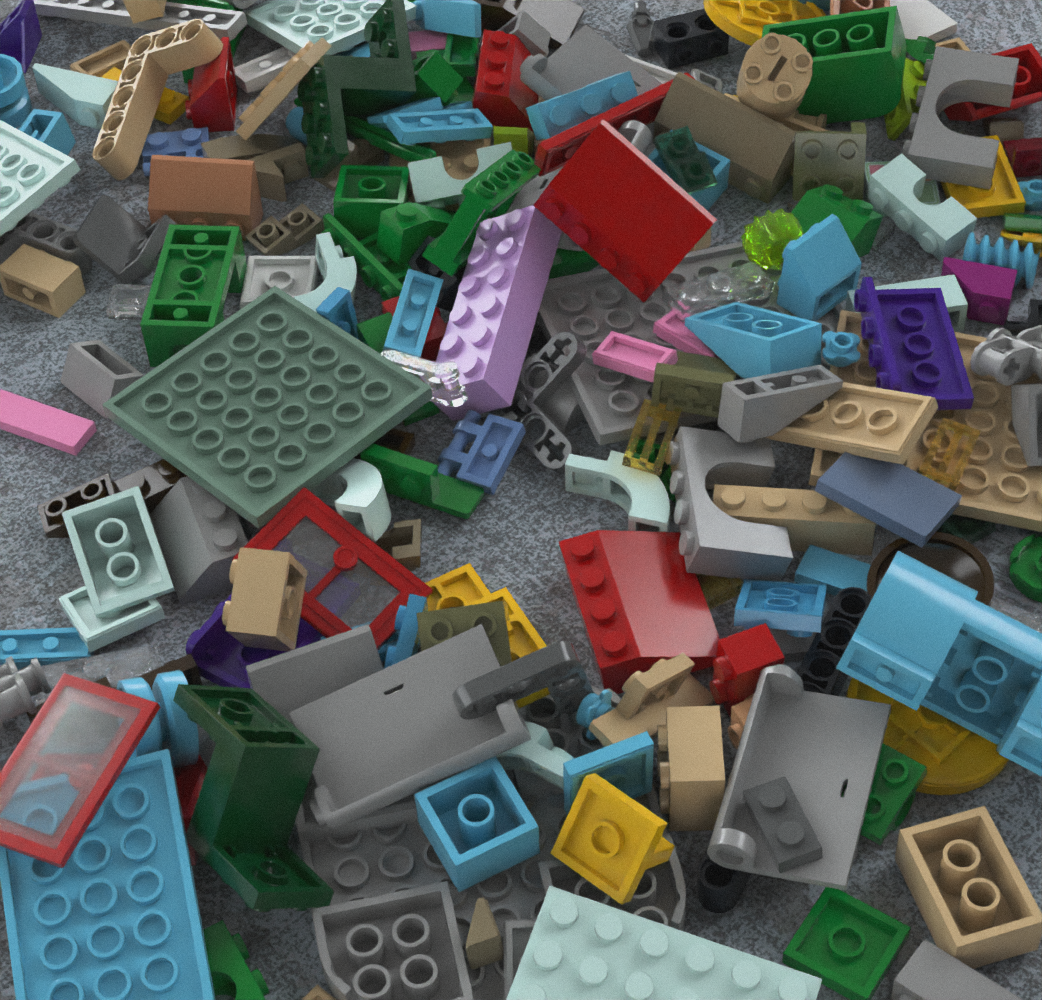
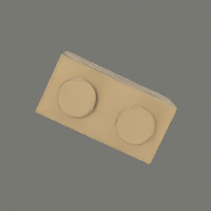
M26 244L20 246L0 265V282L4 295L57 318H60L86 293L79 266L71 261H65L44 250H39Z

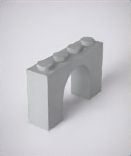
M936 46L933 60L927 59L925 63L923 80H927L926 86H919L916 106L920 107L919 113L913 112L911 116L909 133L913 134L912 140H905L902 151L906 158L926 174V179L990 189L997 162L999 140L956 133L944 126L939 120L938 115L945 108L960 102H977L1010 108L1019 59Z
M680 426L675 440L670 441L667 445L665 460L666 464L671 466L670 492L675 494L676 499L674 520L676 524L680 525L679 552L681 555H684L687 573L743 580L781 581L793 559L787 527L752 523L733 518L721 511L711 501L706 491L714 489V484L766 487L775 469L770 439L759 438L751 443H739L726 432Z

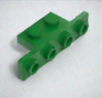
M330 213L323 215L324 230H322V233L330 232L335 246L340 245L344 258L354 256L357 272L361 275L366 286L369 288L373 287L380 294L383 301L400 296L408 268L411 269L408 262L398 265L378 249V232L358 241Z
M371 444L360 453L361 460L372 464L378 469L387 493L463 519L470 518L484 497V489L482 487L440 474L436 464L376 444Z

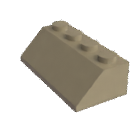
M681 72L675 75L654 121L653 142L659 145L667 134L673 130L730 159L728 183L746 192L749 196L769 204L790 179L796 131Z

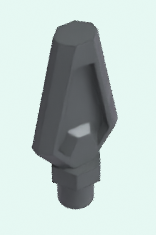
M639 0L634 3V11L631 14L632 20L626 25V28L637 54L643 58L649 57L652 54L654 20L650 18V12L646 8V3Z

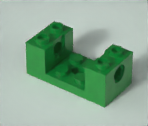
M169 224L140 323L150 367L159 366L223 322V309L227 293H242L247 263L240 226Z

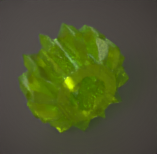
M782 208L774 213L767 209L765 215L761 217L754 216V222L744 226L745 233L741 236L744 251L754 266L760 265L764 270H767L774 265L779 269L784 261L782 253L786 245L791 240H797L804 232L793 213H786Z

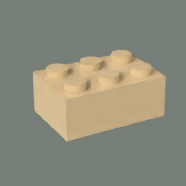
M985 806L899 830L895 861L937 947L973 969L1038 950L1042 936V913Z

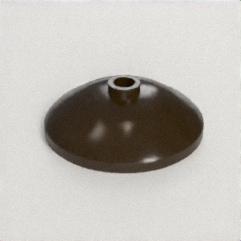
M935 532L923 547H919L902 537L893 541L875 557L868 572L867 592L873 598L897 551H900L978 591L975 600L991 607L994 597V576L985 556L966 540L942 532Z

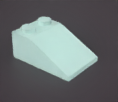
M139 486L62 512L96 618L175 591Z

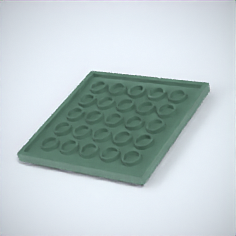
M274 286L103 403L102 406L106 417L260 529L303 487L309 491L433 397L431 386L280 288Z

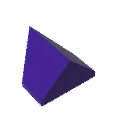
M22 0L0 24V54L15 58L21 64L25 74L42 38L34 0Z

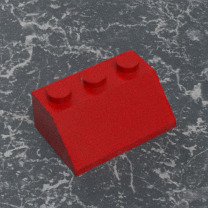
M484 29L474 85L473 109L478 108L493 127L528 128L533 132L525 108L537 104L539 95L520 81V66L532 54L516 35L507 34L503 31Z
M1029 43L991 54L1019 59L1010 108L977 102H960L943 110L949 120L975 121L1042 101V57L1033 44Z

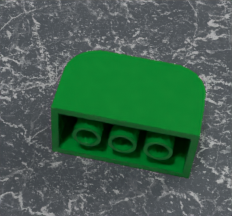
M897 6L764 25L762 38L768 33L783 34L794 38L807 49V52L813 58L812 77L802 102L796 109L799 111V114L816 117L820 114H826L827 125L830 123L880 117L891 112L899 104L902 94L907 45Z

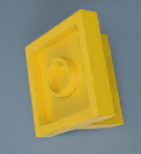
M596 773L585 776L550 854L622 905L631 901L645 870L667 862L675 845L662 837L668 824Z

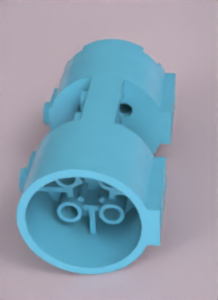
M897 551L836 669L916 711L922 705L997 744L996 751L999 752V755L1042 777V633L975 600L978 591Z

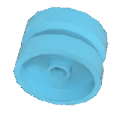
M0 54V120L17 128L31 113L32 104L21 64L11 56Z
M176 670L157 674L152 690L142 677L118 681L117 690L157 702L160 706L130 758L169 749L174 768L197 763L199 756L197 723L188 719L187 713L173 701L178 684L188 685L182 671ZM118 718L119 727L121 728L125 720Z

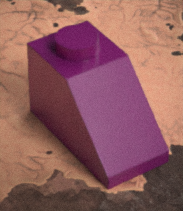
M944 257L941 276L955 275L968 303L966 317L970 320L1004 326L1013 298L1017 270Z

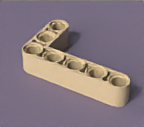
M193 19L145 34L132 44L92 153L93 159L114 179H126L135 170L168 75L207 64L216 59L223 49L222 41L201 19Z

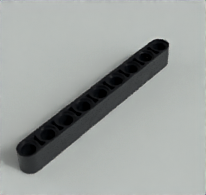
M848 587L839 591L835 596L822 622L821 633L816 634L797 671V674L803 681L804 691L839 696L849 675L836 669L872 600L867 591L857 587ZM706 851L698 869L699 902L705 909L713 913L730 911L738 903L752 873L722 867L712 861ZM715 881L725 882L726 885L717 887L711 885L710 883Z

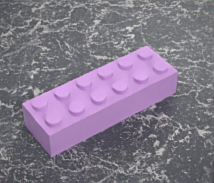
M533 205L516 209L492 219H486L480 222L477 228V234L468 256V262L462 281L459 284V290L449 315L446 331L440 343L438 356L428 384L432 388L433 398L431 401L452 421L464 418L468 410H474L482 414L505 408L512 404L562 233L552 221L546 218Z

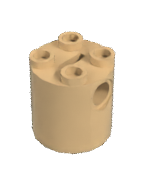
M768 33L763 38L757 40L747 50L736 82L737 96L740 103L775 121L790 116L800 106L811 80L813 64L811 54L796 39L783 34Z

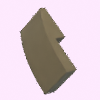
M301 203L280 221L271 215L247 234L245 238L262 255L278 256L296 249L316 237V234H320L324 230V223L320 217Z

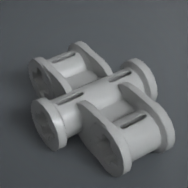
M1042 325L1025 329L1016 337L1012 336L1011 332L1007 329H994L988 335L986 341L980 343L975 348L970 361L972 371L980 376H993L997 382L1005 386L1030 378L1033 373L1037 374L1042 380Z
M12 656L6 658V662L0 665V729L3 728V723L26 712H29L31 715L38 712L31 696L40 692L45 694L52 692L37 657L31 659L30 665L19 670Z

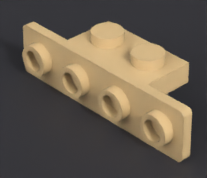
M681 653L667 661L664 658L660 659L650 670L644 673L639 670L632 674L622 687L625 694L616 708L592 720L588 729L600 740L604 747L646 731L651 739L657 736V725H666V707L711 706L715 700L711 692L690 674L695 663L684 653Z

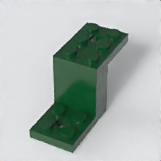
M386 0L366 23L364 36L365 40L369 42V57L323 55L299 82L297 95L299 101H302L304 113L301 127L303 133L306 134L308 145L305 158L307 165L311 168L312 178H325L349 154L344 115L371 116L403 105L416 92L404 0Z
M178 684L173 701L187 713L188 719L199 724L209 734V738L216 743L186 833L187 842L198 852L200 859L207 862L221 876V880L231 886L244 900L245 905L252 910L269 912L271 909L291 908L296 911H306L308 908L329 906L334 890L287 846L320 748L252 688Z

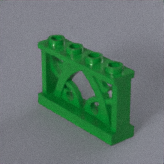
M511 150L466 183L461 190V193L466 197L445 232L428 244L422 256L451 277L455 275L468 262V256L480 222L506 214L521 189L539 174L541 169L534 164V160L524 152Z

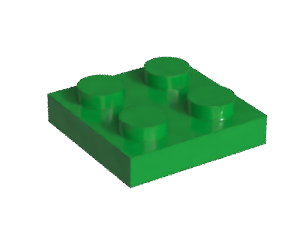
M825 887L783 952L782 963L795 970L821 978L822 985L850 1000H871L908 940L911 927L839 889Z

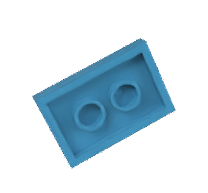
M744 579L735 607L734 626H742L744 630L766 623L769 629L787 630V634L794 637H810L813 632L821 633L827 585Z

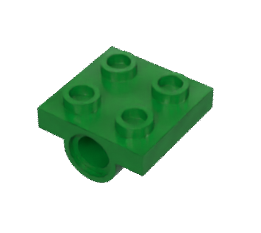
M882 744L860 832L861 835L881 846L890 830L895 831L900 827L912 807L917 788L927 775L926 766L886 744ZM846 784V785L844 786V788H843V792H842L841 797H843V793H844V790H845L846 787H847V784Z

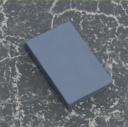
M847 452L817 480L815 487L817 493L919 547H923L956 510L962 498V495L902 464L854 456Z

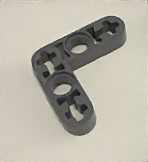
M564 331L553 336L520 373L512 404L517 401L518 407L527 415L522 418L514 413L512 404L511 406L497 409L499 417L524 425L526 433L522 442L545 466L560 474H565V463L568 455L580 456V450L542 407L581 365L586 355V347L583 341L570 332ZM566 345L569 346L568 348L571 351L567 357L562 351ZM551 360L559 366L557 369L549 364ZM542 370H547L548 380L546 384L540 388H535L534 378L536 374ZM543 421L545 423L544 434L539 439L532 440L530 435L532 427L537 422ZM554 444L563 449L564 459L559 461L558 455L549 446Z
M561 641L550 644L464 683L453 692L452 698L460 717L470 720L497 710L496 705L511 698L517 701L546 687L560 713H574L578 711L582 700L589 693L594 692L572 643Z

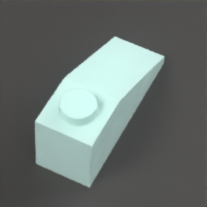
M38 63L32 66L37 88L42 96L79 125L101 130L118 81Z

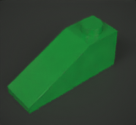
M437 51L412 61L416 92L404 104L422 98L440 97L442 105L447 106L458 95L456 89L464 79Z
M412 202L399 204L398 206L383 210L380 215L377 248L398 265L408 262L428 235L437 238L445 232L456 212Z

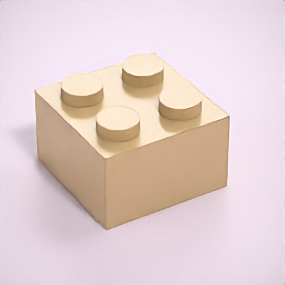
M240 547L238 559H233L231 563L229 579L230 583L233 584L231 601L227 600L224 604L222 622L226 626V632L246 647L287 652L295 649L308 571L290 552Z
M720 706L666 707V725H657L658 777H660L659 807L661 814H668L669 831L713 830L725 792Z

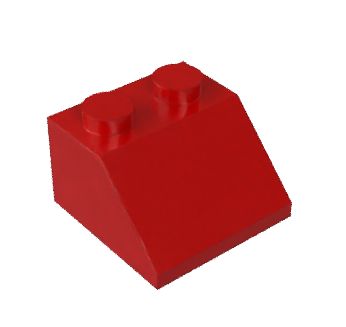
M222 37L220 39L223 43V49L218 57L207 64L194 67L193 79H188V94L191 100H186L185 109L187 120H193L194 128L208 127L209 132L235 130L238 86L229 37Z

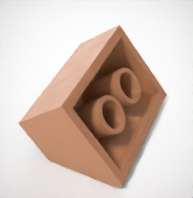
M152 155L148 212L151 225L166 214L176 222L175 225L240 226L242 241H247L245 236L260 225L263 217L255 162L250 160Z

